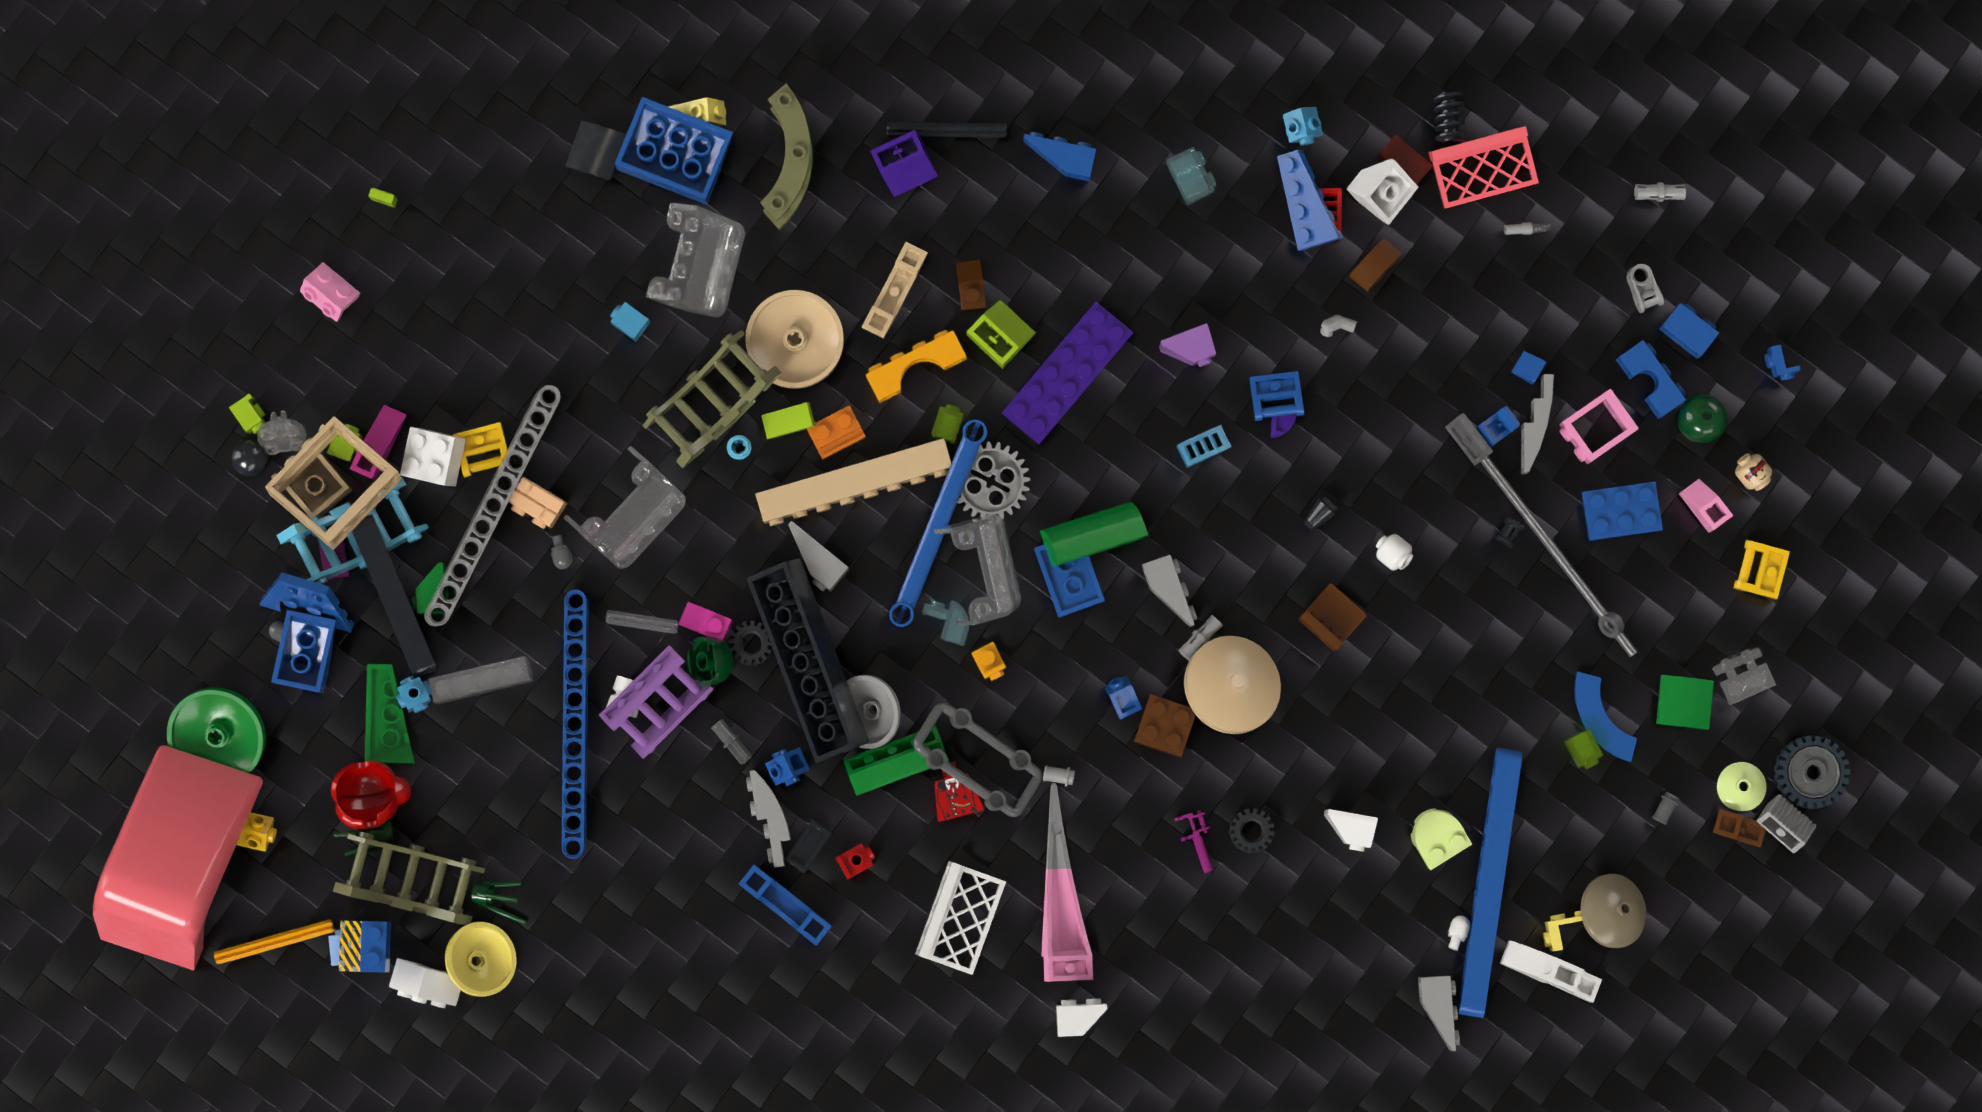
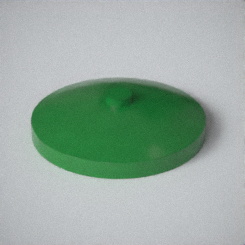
M211 687L189 694L175 707L168 721L167 742L168 747L250 773L257 766L264 753L266 732L260 714L246 698L232 690Z

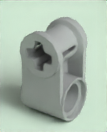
M1637 264L1627 272L1626 278L1638 311L1643 313L1645 309L1654 305H1664L1662 293L1656 284L1650 267L1645 264ZM1635 270H1641L1645 274L1643 282L1635 280Z

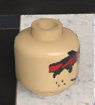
M1748 453L1737 461L1739 465L1735 470V474L1747 489L1758 491L1770 483L1772 469L1760 454L1750 455Z

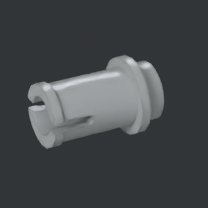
M1046 765L1043 781L1063 783L1067 787L1068 785H1073L1075 771L1070 770V767L1062 769Z

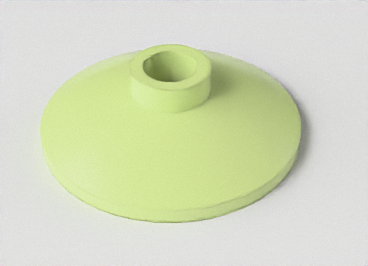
M1733 763L1727 766L1718 777V796L1732 810H1752L1765 797V777L1756 766L1750 763ZM1741 782L1747 784L1746 791L1740 790L1739 784Z

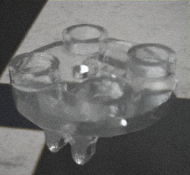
M281 411L280 417H277L276 413L272 412L270 421L263 424L257 431V439L259 444L265 448V452L270 455L291 450L300 451L306 441V429L299 422L287 419L285 411Z

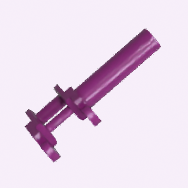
M1199 810L1197 815L1194 816L1193 813L1174 818L1175 822L1185 818L1190 821L1193 834L1181 838V841L1192 838L1204 873L1213 871L1203 838L1199 834L1201 831L1207 833V829L1211 828L1206 826L1203 817L1206 812L1201 813ZM1198 817L1202 829L1196 830L1193 818Z

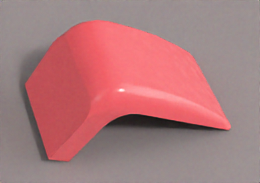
M165 745L158 748L130 807L97 885L93 902V917L101 940L191 970L195 969L203 951L204 925L210 905L262 787L263 780L261 777Z

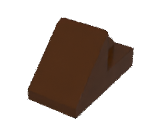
M980 260L956 262L962 311L986 308Z

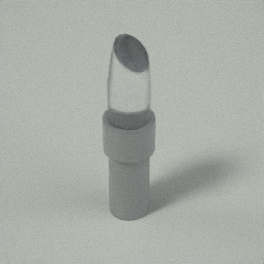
M1526 222L1504 225L1505 235H1529L1547 232L1551 224Z

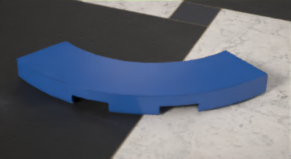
M1576 672L1574 686L1575 703L1584 728L1605 751L1619 759L1631 762L1637 738L1621 731L1607 716L1600 696L1601 678Z

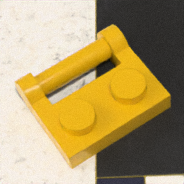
M501 422L453 434V436L466 438L460 464L464 478L472 476L471 473L499 466L508 449ZM500 449L501 456L468 463L467 457ZM509 458L510 466L512 465L511 458Z
M1746 540L1744 545L1746 551L1738 581L1735 580L1733 588L1778 599L1790 551ZM1758 551L1762 553V557L1753 585L1747 582L1755 552Z

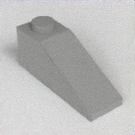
M791 521L788 525L810 575L814 578L812 583L821 591L828 589L831 592L849 568Z

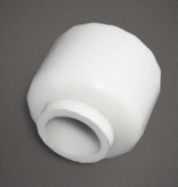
M1392 534L1389 537L1383 536L1376 544L1378 548L1376 553L1377 559L1391 570L1404 569L1413 558V554H1411L1412 546L1397 534Z

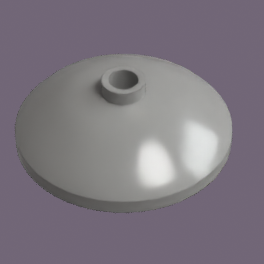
M872 675L853 677L847 680V684L870 742L860 746V748L873 749L883 746L893 738L899 727L900 705L897 696L892 688L878 677ZM874 706L877 708V713L874 711Z

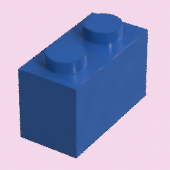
M1680 303L1659 330L1698 359L1719 332L1715 330L1716 326L1711 321L1699 318L1696 315L1697 311L1693 307Z

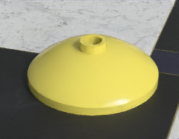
M486 922L471 923L457 930L449 940L445 953L446 969L453 983L463 992L478 997L490 996L500 992L511 981L516 969L515 948L509 936L499 927ZM473 957L477 959L476 966L472 963Z

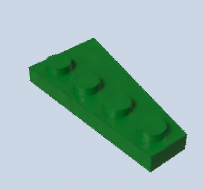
M367 664L365 762L377 760L382 763L415 764L403 710L395 696L399 693L391 664Z

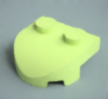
M1436 808L1428 809L1422 812L1414 821L1415 825L1411 833V840L1430 870L1472 845L1460 822L1448 811L1437 810Z

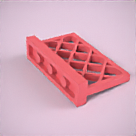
M1526 126L1428 152L1430 161L1433 164L1444 209L1539 183L1527 139ZM1522 142L1524 154L1518 160L1508 153L1513 144ZM1508 146L1506 151L1500 149L1502 147ZM1491 150H1496L1503 154L1497 166L1485 160ZM1484 153L1482 158L1477 156L1476 154ZM1472 156L1480 161L1473 173L1462 167L1466 157ZM1506 156L1518 163L1511 175L1499 169ZM1525 158L1527 159L1528 165L1523 162ZM1461 159L1459 164L1453 162L1454 160ZM1448 162L1456 167L1450 179L1441 175L1440 164ZM1483 163L1495 169L1488 182L1476 175ZM1521 165L1529 169L1532 180L1522 182L1515 178ZM1459 169L1471 175L1465 188L1453 182ZM1497 172L1509 178L1503 188H1498L1491 184ZM1474 178L1486 184L1481 194L1475 195L1468 191ZM1443 180H1445V181L1448 182L1445 187H1444ZM1512 180L1517 182V184L1510 185ZM1452 184L1462 190V193L1458 200L1448 202L1446 192ZM1488 187H1491V188L1495 189V190L1486 192L1487 189H1488ZM1465 193L1471 195L1470 197L1463 198Z

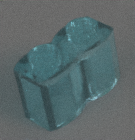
M1194 147L1167 159L1168 169L1187 206L1214 193L1216 182L1211 172L1206 173L1203 167L1206 162L1200 150L1196 152Z

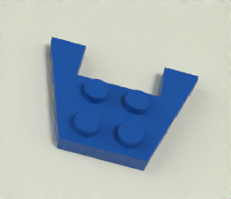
M281 573L260 601V606L280 612L285 604L290 608H297V606L305 608L314 615H328L329 619L336 620L335 628L350 633L354 626L353 620H347L348 613L346 610L338 607L340 602L329 586L289 574Z

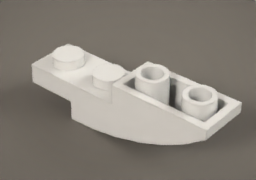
M1511 940L1508 941L1500 964L1542 983L1555 986L1588 1002H1594L1602 979L1585 972L1584 969Z

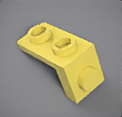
M706 97L669 106L672 109L718 127L726 125L724 101Z
M1581 910L1575 911L1574 917L1565 918V914L1550 916L1551 921L1544 922L1546 932L1543 933L1545 947H1549L1550 951L1563 950L1558 925L1582 921Z

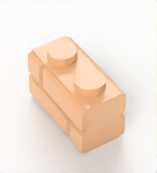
M525 477L521 478L508 501L513 505L511 510L521 516H524L525 513L532 516L533 520L531 522L542 529L546 525L553 528L567 505L565 501Z

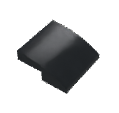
M581 121L565 167L611 181L616 168L615 161L627 134Z

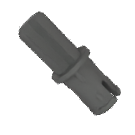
M721 719L711 727L724 743L723 747L725 749L728 748L740 764H745L751 759V753L738 739L740 736L734 734L724 719Z

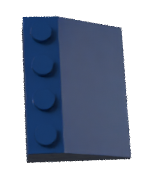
M642 97L615 161V166L621 172L707 205L716 185L733 132Z

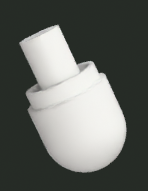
M1457 916L1451 922L1448 936L1451 937L1448 946L1450 949L1458 951L1460 942L1465 941L1468 937L1471 925L1465 916Z

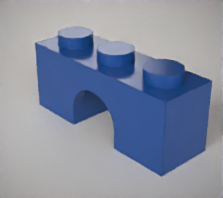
M1642 340L1618 357L1616 361L1629 379L1642 373L1648 374L1653 378L1655 382L1654 392L1644 400L1655 416L1660 419L1686 400L1684 398L1685 392L1678 383L1674 384L1669 377L1671 372L1664 363L1660 364L1656 359L1657 353L1650 343L1646 344Z

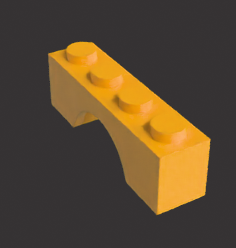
M947 330L941 331L934 335L935 340L927 344L925 341H922L912 347L913 351L905 355L903 352H900L890 358L891 362L885 365L878 363L868 369L870 373L866 374V378L879 403L901 393L902 377L906 370L916 363L932 362L947 370L967 360L954 331L949 333Z

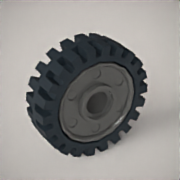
M1821 736L1797 738L1788 743L1776 759L1777 762L1774 766L1776 786L1782 792L1784 798L1798 807L1818 809L1829 806L1837 801L1846 791V786L1850 781L1849 761L1846 759L1844 751L1830 739ZM1811 765L1817 769L1815 779H1811L1807 775V768Z

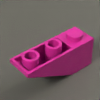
M384 405L363 442L384 460H387L407 415ZM357 452L350 469L376 481L381 471L360 452Z

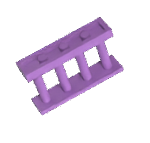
M670 645L599 714L613 731L621 726L635 740L631 746L643 759L653 752L656 746L701 701L705 700L713 690L711 686L698 685L696 682L699 681H694L680 667L685 661ZM672 673L688 688L678 699L662 684ZM654 691L670 705L661 716L645 702ZM637 708L653 723L643 734L627 719Z

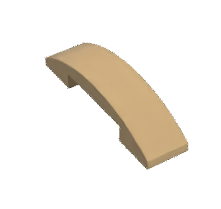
M905 242L895 262V266L862 325L863 329L884 339L901 309L928 252Z

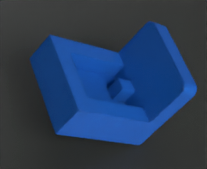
M1781 345L1772 346L1767 349L1765 363L1767 368H1771L1773 378L1780 377L1781 381L1795 378V373L1801 371L1800 366L1786 368Z
M1504 406L1476 427V429L1491 448L1519 427L1520 423L1515 414L1507 406Z

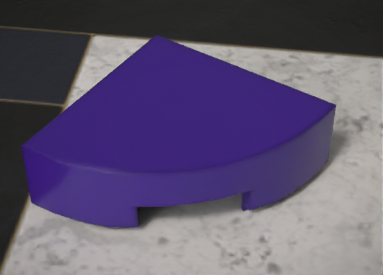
M1296 414L1271 417V438H1277L1286 434L1292 428Z

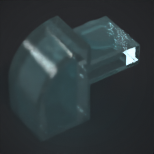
M931 600L930 604L925 603L922 614L945 620L941 640L965 646L969 632V618L964 608L952 600L949 610L944 609L945 604Z

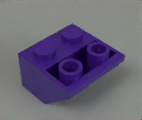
M915 130L871 150L877 167L894 197L938 177L920 134Z

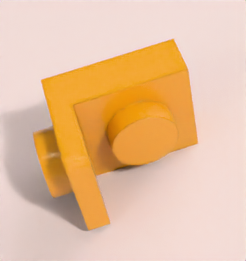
M993 642L971 653L984 679L990 677L991 681L1004 675L1003 670L1007 667Z

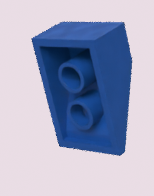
M287 610L271 682L324 694L330 667L336 620Z

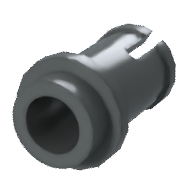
M1668 792L1661 796L1662 801L1654 816H1652L1653 819L1664 825L1667 824L1675 806H1679V798Z

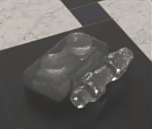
M1758 647L1750 651L1746 649L1741 652V655L1730 660L1729 658L1723 659L1720 664L1713 667L1716 676L1726 673L1728 677L1727 680L1720 682V685L1729 705L1776 686L1767 664L1764 663L1757 666L1754 659L1762 656ZM1746 664L1748 671L1737 675L1734 668Z

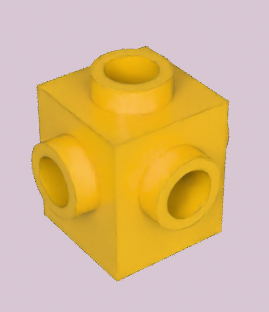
M250 812L237 845L266 852L269 842L273 843L276 837L277 829L273 828L274 818Z

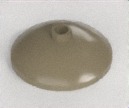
M1606 874L1595 878L1588 884L1582 896L1581 917L1589 935L1605 947L1621 948L1632 944L1641 935L1646 922V906L1640 890L1631 880L1622 875Z

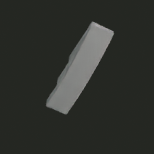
M1544 374L1541 377V399L1534 398L1531 401V423H1523L1521 425V474H1527L1530 471L1541 447L1551 409L1554 374Z

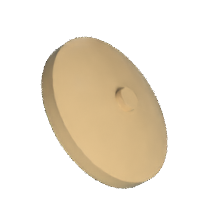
M788 290L770 296L753 312L746 329L748 355L762 370L768 371L776 366L782 373L773 384L785 388H805L822 381L834 370L843 351V328L835 310L821 297L806 291Z
M1238 636L1215 638L1201 646L1193 654L1186 667L1184 688L1188 703L1202 722L1217 731L1227 734H1241L1252 731L1265 723L1277 708L1281 694L1279 672L1269 654L1251 640Z

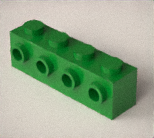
M935 725L923 742V745L930 750L940 749L946 754ZM918 732L843 759L856 796L930 769L925 763V757L920 755L913 746V741Z

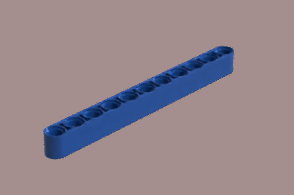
M571 590L567 593L564 600L562 852L571 859L581 858L585 854L587 840L589 600L586 594L580 590ZM575 595H581L583 598V604L579 608H573L570 603ZM576 619L581 620L583 624L581 631L577 633L572 632L570 629L572 621ZM574 644L582 646V654L578 657H572L570 654V648ZM578 668L582 671V678L577 682H573L570 679V672ZM574 693H579L582 696V702L574 707L570 704V696ZM577 717L582 722L581 728L578 731H572L569 727V722ZM573 742H578L582 748L577 756H572L569 752V746ZM573 767H578L581 770V776L578 780L573 781L569 777V770ZM577 791L581 795V801L573 806L569 803L568 797L570 793ZM572 816H577L581 822L580 827L576 830H572L568 826V821ZM572 841H577L580 844V851L576 855H572L568 851V845Z
M1497 747L1470 921L1471 927L1468 935L1458 1003V1014L1483 1018L1485 1013L1522 762V751Z

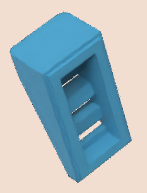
M1219 425L1177 444V448L1186 467L1189 468L1231 448V445L1222 426ZM1215 433L1218 434V437L1222 443V446L1218 447L1213 437V434ZM1207 437L1209 438L1213 447V450L1209 451L1204 440ZM1198 441L1205 452L1202 455L1195 444ZM1191 445L1196 458L1192 459L1187 449L1188 446Z

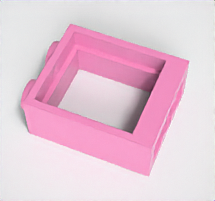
M1611 389L1559 424L1562 428L1560 433L1567 442H1572L1576 448L1574 453L1581 462L1585 461L1587 464L1639 429ZM1603 402L1623 430V433L1592 453L1571 423Z

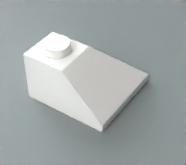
M1389 159L1361 170L1347 190L1362 206L1389 225L1418 189V186L1395 160Z
M1331 809L1325 810L1324 816L1343 843L1350 845V850L1364 852L1365 847L1371 848L1378 818Z

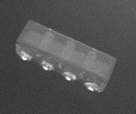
M522 656L428 680L433 702L441 704L533 682L528 657Z

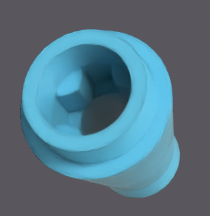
M742 435L733 436L727 443L728 454L738 460L746 458L751 452L749 439ZM744 446V451L737 453L736 448Z

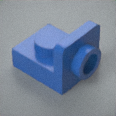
M1126 676L1114 678L1108 685L1104 686L1119 719L1142 709L1135 691Z

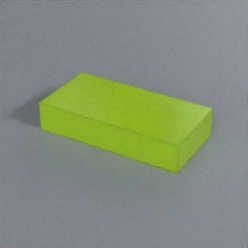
M808 402L761 415L767 439L815 427L810 403Z

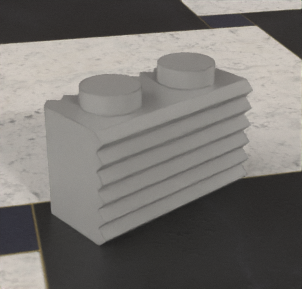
M1780 794L1765 806L1756 820L1792 853L1797 852L1806 844L1816 828V824H1812V821L1805 814L1797 811V808L1786 798H1782Z

